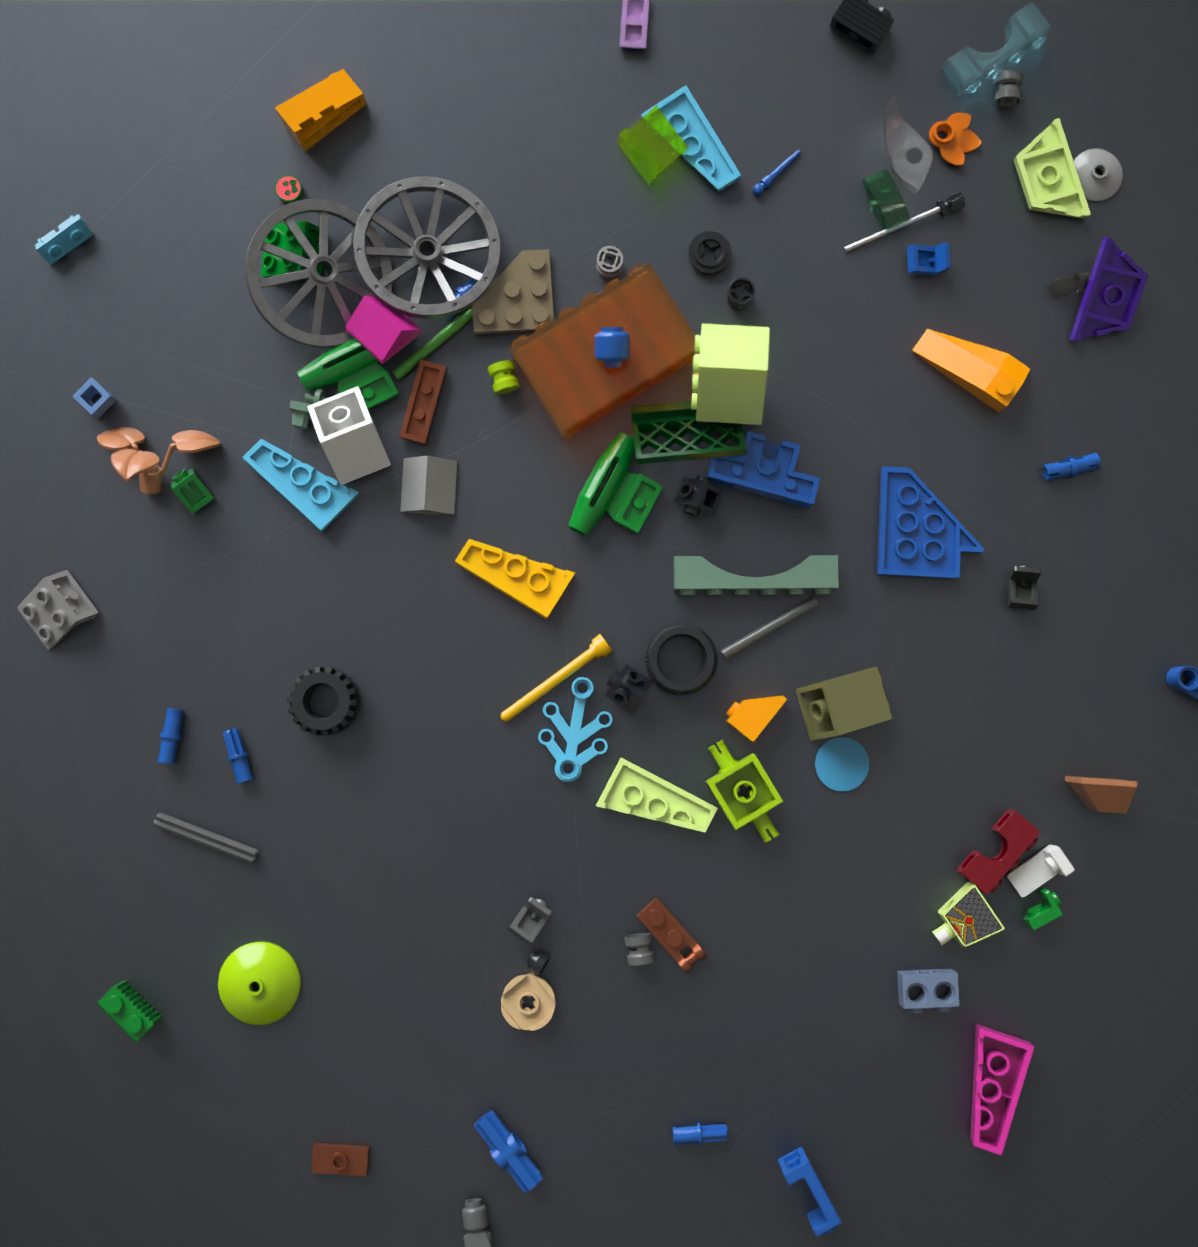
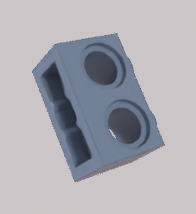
M953 969L897 971L899 1005L907 1009V1012L922 1013L924 1008H934L937 1012L951 1011V1007H959L958 973ZM942 984H946L948 987L946 995L937 997V988ZM916 985L920 986L919 996L909 998V989Z

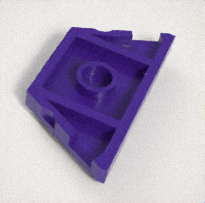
M1103 236L1069 339L1080 341L1082 338L1094 335L1101 336L1111 331H1122L1131 328L1149 275L1141 267L1136 266L1133 259L1123 252L1114 243L1115 241L1112 238Z

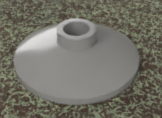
M1090 149L1082 152L1074 159L1086 200L1092 202L1104 201L1118 191L1123 179L1122 167L1117 158L1110 152L1102 149ZM1095 169H1100L1103 175H1097Z

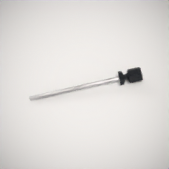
M957 192L946 197V203L939 200L936 202V208L844 247L845 252L938 212L941 216H945L947 209L951 212L959 210L966 205L965 197L962 196L961 192Z

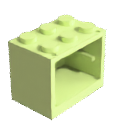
M702 324L701 335L695 336V352H700V354H695L693 362L692 392L697 393H692L691 410H696V421L762 425L768 369L769 327Z

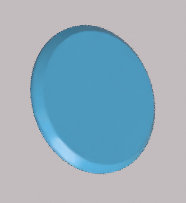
M837 737L828 740L820 747L815 758V769L821 782L828 788L836 791H849L858 787L865 780L869 771V758L863 746L857 741L847 737Z

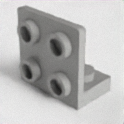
M68 570L44 577L18 606L19 612L48 650L54 648L75 625L91 620L99 613Z

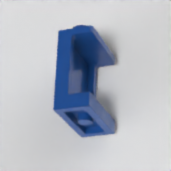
M802 1146L778 1159L788 1184L791 1185L804 1177L819 1204L818 1208L807 1214L816 1236L820 1234L827 1235L836 1230L837 1225L841 1221Z

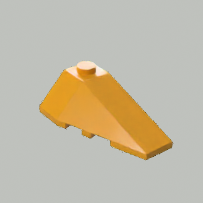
M930 329L925 331L911 351L998 413L1008 406L1030 371V368L1008 353Z

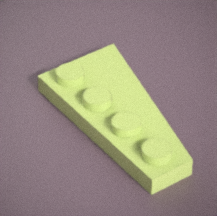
M622 757L618 761L596 804L598 807L701 832H706L718 809Z

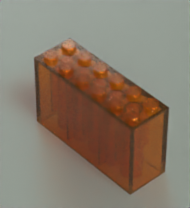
M650 263L645 266L639 264L633 267L628 272L627 277L620 281L618 278L610 281L605 285L604 291L597 295L595 292L587 295L582 299L581 305L574 309L572 307L564 309L558 314V319L551 323L549 321L541 323L535 328V333L528 337L526 335L518 337L512 342V347L509 348L514 365L562 441L693 362L695 354L700 353L695 352V334ZM601 327H623V331L630 334L631 356L628 360L621 361V367H605V362L596 360L594 335L601 332Z

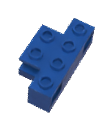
M748 431L745 436L746 455L711 458L706 477L711 480V483L808 509L814 505L820 478L794 471L801 447L799 444L784 440L781 441L780 445L766 442V435Z

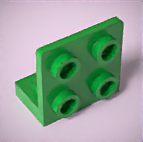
M308 221L296 222L319 255V227ZM285 223L276 225L264 240V242L309 259ZM263 251L260 274L263 278L306 269ZM317 265V273L323 276L324 266Z

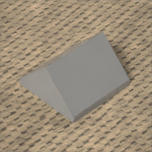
M428 455L404 458L400 512L455 515L458 462Z

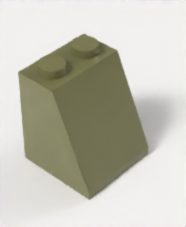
M877 666L795 689L810 741L839 736L892 719L890 704L886 699L883 680Z

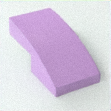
M623 0L619 47L646 49L649 0Z

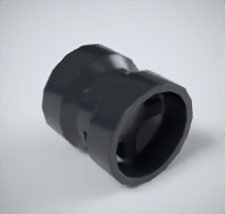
M741 277L732 281L727 292L726 300L728 305L737 311L747 309L755 296L754 284L749 279Z

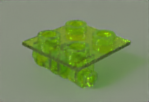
M657 106L649 111L630 129L624 128L619 133L620 138L616 141L647 183L651 182L689 149Z

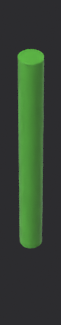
M472 306L467 308L392 371L394 376L400 380L420 363V359L424 360L473 318Z

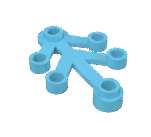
M579 677L572 683L575 702L570 727L559 713V706L556 703L548 702L543 707L544 715L552 720L567 742L564 754L554 741L555 735L552 730L543 729L538 734L540 743L546 745L557 761L555 773L564 782L575 781L581 774L583 764L597 754H604L608 749L606 740L597 738L592 742V747L576 756L578 744L602 727H609L613 721L612 715L609 712L603 711L597 715L594 721L581 729L586 698L593 692V684L586 677ZM580 683H585L588 686V690L585 693H579L577 686ZM548 705H554L556 707V713L554 715H548L546 713V708ZM603 714L608 715L610 718L609 723L606 725H602L599 722V718ZM545 731L549 732L552 736L549 742H544L541 739V735ZM597 741H602L605 744V749L601 752L594 748ZM571 763L574 767L573 772L565 773L563 770L564 764Z

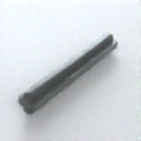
M159 813L154 820L153 825L156 828L249 864L254 863L258 856V850L164 813Z

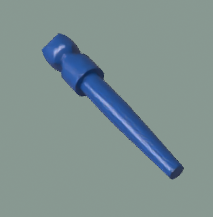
M797 150L770 175H766L760 181V184L758 183L753 187V193L759 197L764 192V189H768L773 184V181L801 154V151Z

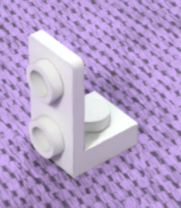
M1050 844L1016 867L1012 872H1009L1006 877L1019 896L1025 897L1057 874L1067 876L1075 869L1060 847Z

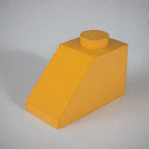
M775 696L742 700L740 704L735 701L726 712L729 716L726 722L749 741L754 742L787 698Z

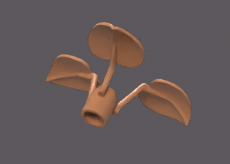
M118 427L104 431L97 436V443L101 447L108 450H116L111 455V462L116 472L126 482L139 474L140 491L145 494H156L162 491V476L167 475L166 469L175 449L181 453H195L222 446L218 439L202 431L187 430L176 433L172 436L173 443L169 445L163 465L160 468L158 466L160 463L159 457L155 453L139 451L136 444L145 441L143 433L139 430L129 427Z

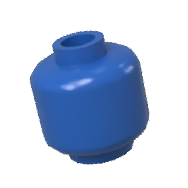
M601 327V332L594 335L596 360L605 362V367H621V361L628 360L631 356L630 334L623 331V327Z

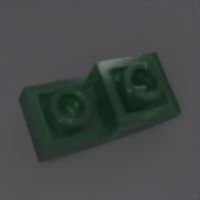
M887 169L862 179L870 205L875 204L883 230H889L911 219L902 195Z

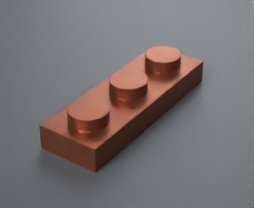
M420 359L400 431V439L423 445L427 444L447 372L446 366Z

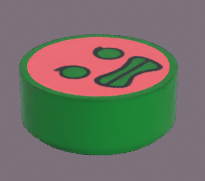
M285 175L277 180L275 192L283 203L289 204L301 199L303 187L296 177Z

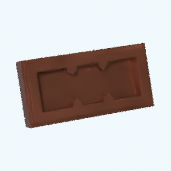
M315 1142L313 1144L311 1173L367 1176L370 1146Z

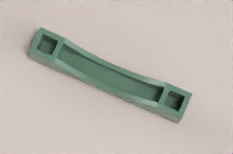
M811 555L801 564L786 572L766 577H746L732 574L712 565L702 556H674L673 591H679L680 596H695L696 591H707V596H721L723 591H734V595L737 596L750 595V591H761V595H777V590H788V595H804V590H815V595H831V590L839 588L838 555Z

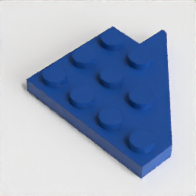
M882 467L880 477L877 575L959 579L961 552L983 553L984 548L910 468Z

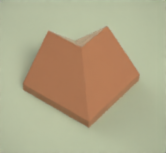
M1065 776V782L1091 811L1127 814L1137 788L1136 781Z

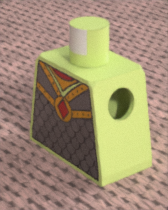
M968 882L938 910L937 913L944 924L932 933L941 946L955 938L958 944L967 947L1005 928L976 885Z

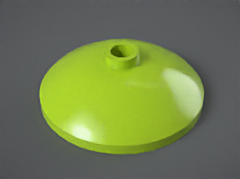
M252 942L236 949L225 960L218 978L219 995L225 1008L236 1019L251 1025H266L284 1017L295 1005L301 989V975L296 961L285 949L270 942ZM252 982L259 983V991L252 989Z

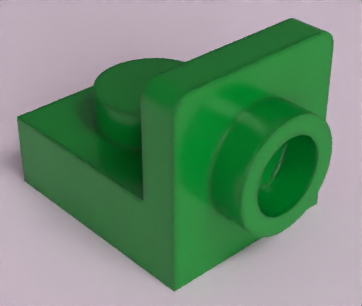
M193 468L188 471L183 469L173 476L172 479L174 481L171 483V489L191 514L214 499V496L199 479Z
M1044 888L1038 890L1045 905L1038 904L1027 910L1028 915L1022 917L1027 928L1036 930L1063 915L1059 909L1062 906L1061 901L1054 891L1050 892Z

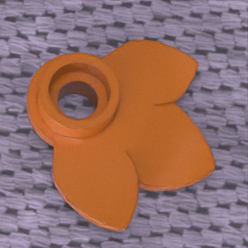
M954 113L946 121L936 122L929 131V140L935 147L940 149L942 158L956 166L964 164V153L975 150L982 143L979 137L968 129L971 115L966 113ZM943 132L946 135V139L939 138L938 133Z

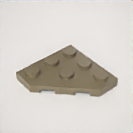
M549 249L522 250L492 283L486 293L472 305L474 335L554 331Z

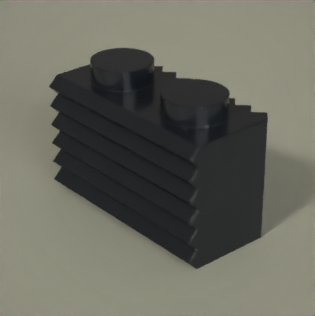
M843 0L833 15L829 27L834 29L835 32H839L840 35L852 40L858 46L866 49V51L874 54L891 29L894 18L891 17L887 9L883 7L876 8L868 0Z

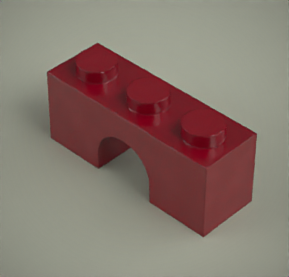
M1008 809L991 829L1001 839L1002 848L1000 853L994 858L987 859L980 852L973 850L956 870L968 882L975 884L978 890L986 895L989 892H995L1003 882L1001 878L1007 871L1012 872L1020 863L1019 857L1025 850L1030 851L1038 842L1036 837L1040 834V831L1016 810Z

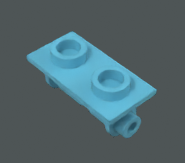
M79 214L75 217L71 215L69 219L58 226L60 231L56 233L52 230L41 239L39 238L38 243L35 244V249L50 265L94 235Z

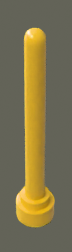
M599 634L592 639L593 643L589 645L590 648L503 711L501 719L505 722L511 720L595 657L600 658L601 656L606 657L613 650L602 635Z

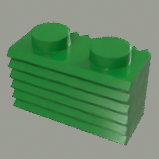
M127 981L114 985L97 1003L136 1043L144 1038L162 1019V1015H158V1011H154V1007L146 1004L143 996H139V992H135V988L127 985Z

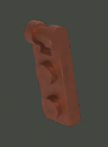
M657 897L637 914L640 921L687 974L693 969V965L699 959L702 961L708 956ZM688 945L692 952L684 957L680 951Z

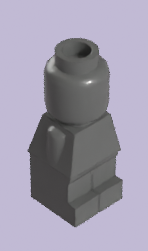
M480 1198L466 1200L465 1207L462 1209L464 1229L468 1231L464 1235L465 1247H494L491 1232L487 1228L488 1216L486 1206L482 1204Z

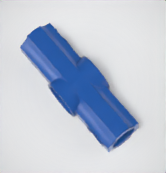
M494 1110L487 1112L474 1124L476 1131L490 1147V1153L500 1168L508 1171L524 1193L533 1189L543 1179L541 1172L526 1154L527 1150L522 1141L515 1133H510Z

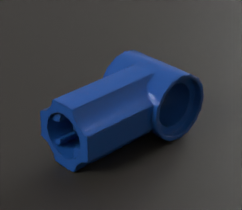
M1193 666L1171 668L1166 675L1168 686L1173 690H1180L1198 701V669ZM1183 672L1187 677L1185 684L1181 682L1180 678Z

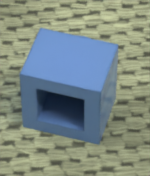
M92 377L72 396L97 419L117 400ZM101 396V398L95 403V398Z

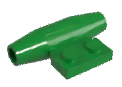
M355 338L324 352L297 372L306 392L338 383V394L358 386L368 410L399 395L387 370L379 365V361Z
M619 432L596 462L578 495L568 525L574 532L587 537L604 514L608 512L615 523L635 534L639 533L663 486L642 474L628 473L635 452L634 438Z

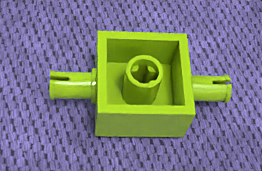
M723 739L716 743L721 754L714 744L710 746L708 750L713 755L720 770L719 773L705 782L732 827L737 830L748 822H753L764 843L772 840L766 829H768L773 838L777 837L779 832L774 827L767 813L768 810L780 804L783 800L756 755L751 753L739 761L734 760ZM741 784L745 787H750L746 798L742 795H737Z

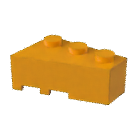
M342 69L278 105L275 109L287 131L305 152L366 105L367 102L363 92L346 71Z

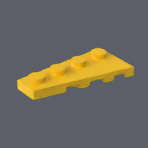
M471 539L467 541L455 560V564L546 620L575 575V572L564 571L547 563H539L527 559L525 556L504 552L502 549Z

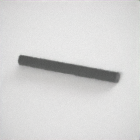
M814 596L720 650L725 660L819 606Z

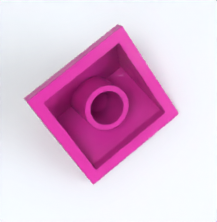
M364 296L345 326V330L382 364L422 334V329L407 315L390 309L375 296Z

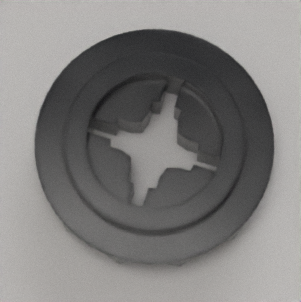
M705 231L696 235L691 241L688 250L691 265L697 268L699 272L708 274L721 272L729 263L731 257V247L728 240L722 234L715 231ZM705 246L709 250L717 249L714 253L715 260H711L709 256L702 258L705 254Z

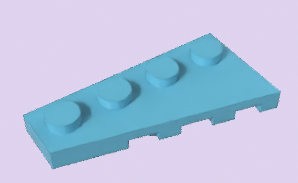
M686 85L641 114V117L718 192L742 178Z
M260 439L242 457L245 463L321 533L359 496V492L354 489L340 485L339 481L320 473L314 467L293 458L292 455L263 439Z

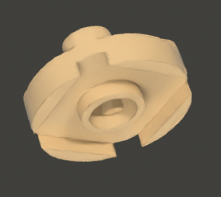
M533 973L520 975L512 979L504 988L501 998V1011L505 1020L512 1027L519 1030L534 1031L544 1027L551 1020L556 1006L555 993L551 985L544 978ZM533 996L535 998L533 1002L535 1007L533 1009H530V1007L523 1008L521 1006L524 1002L522 997Z

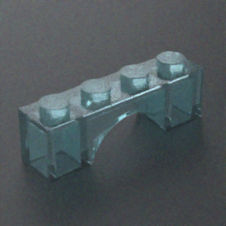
M1032 1L1009 18L1004 27L1006 43L1003 48L991 53H982L967 46L946 60L940 72L958 97L965 92L971 94L982 85L981 81L985 78L993 79L999 72H1002L1004 65L1009 62L1011 64L1018 62L1025 55L1024 52L1030 47L1035 50L1047 40L1045 36L1051 26Z

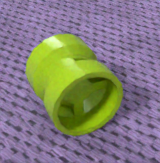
M512 360L500 361L488 366L489 376L494 381L492 387L495 395L510 393L520 388L519 380L513 373L515 366Z

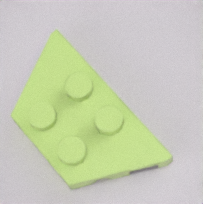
M1055 119L1013 161L1029 210L1085 219L1091 213L1060 119Z

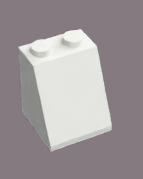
M358 386L307 406L319 441L340 485L391 466Z

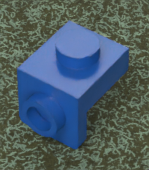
M942 243L935 247L916 244L908 246V274L936 276L950 270L951 255L949 243Z

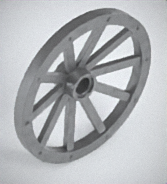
M428 176L412 177L388 185L374 195L366 204L358 218L354 232V258L362 281L380 302L390 309L410 317L424 319L443 318L469 308L486 293L498 269L500 238L490 211L471 191L446 179ZM417 191L435 192L427 235H424L407 193ZM443 195L451 196L465 204L468 209L435 238ZM399 197L416 240L377 212L388 202ZM474 215L480 220L487 235V239L442 246ZM371 221L410 248L365 247L366 233ZM489 248V258L483 274L444 257L446 255ZM424 249H429L433 254L424 256L420 252ZM366 256L412 259L378 281L369 267ZM438 264L477 283L467 293L455 298ZM415 267L419 268L410 302L397 297L386 289L387 286ZM427 270H431L447 302L430 305L419 304Z
M305 199L289 203L277 209L263 221L256 230L248 247L245 261V278L248 292L255 308L276 332L291 341L305 346L319 348L336 347L354 338L347 331L334 335H320L325 288H327L345 325H347L351 315L335 283L361 298L364 296H374L371 292L339 274L358 271L355 262L337 264V260L354 241L355 227L360 216L359 213L345 205L323 199ZM310 212L320 213L319 255L291 216ZM329 214L346 221L354 227V230L330 256L328 255ZM284 221L309 259L264 242V240L276 225ZM370 224L365 238L371 247H386L378 232ZM260 250L306 269L259 279L258 258ZM376 257L374 260H367L370 269L379 268L380 280L392 272L390 257ZM322 265L326 267L328 277L320 276L317 273L316 266ZM308 279L304 286L278 314L270 307L261 288ZM392 284L386 287L389 292L392 291ZM316 286L310 334L294 328L284 320L312 288Z

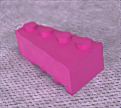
M976 1024L970 1139L974 1146L1002 1155L1034 1046L1026 1040Z

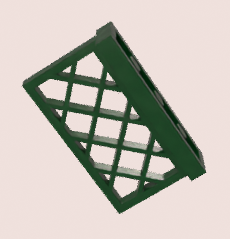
M692 401L631 406V425L636 463L649 464L746 455L742 424L696 421V410H691ZM733 424H735V425H734L732 428H730V429H727V428L721 426V425H733ZM698 427H707L703 432L695 429ZM680 429L676 434H673L670 431H668ZM715 430L723 436L715 440L708 435ZM640 432H652V433L647 437V436H645L644 434H642V433H640ZM686 433L696 437L690 443L682 439ZM660 435L669 439L663 445L654 441ZM731 439L739 443V446L728 447L724 443ZM702 441L711 445L708 449L696 447ZM675 443L683 447L681 451H672L669 448ZM647 446L656 450L651 454H641V451Z

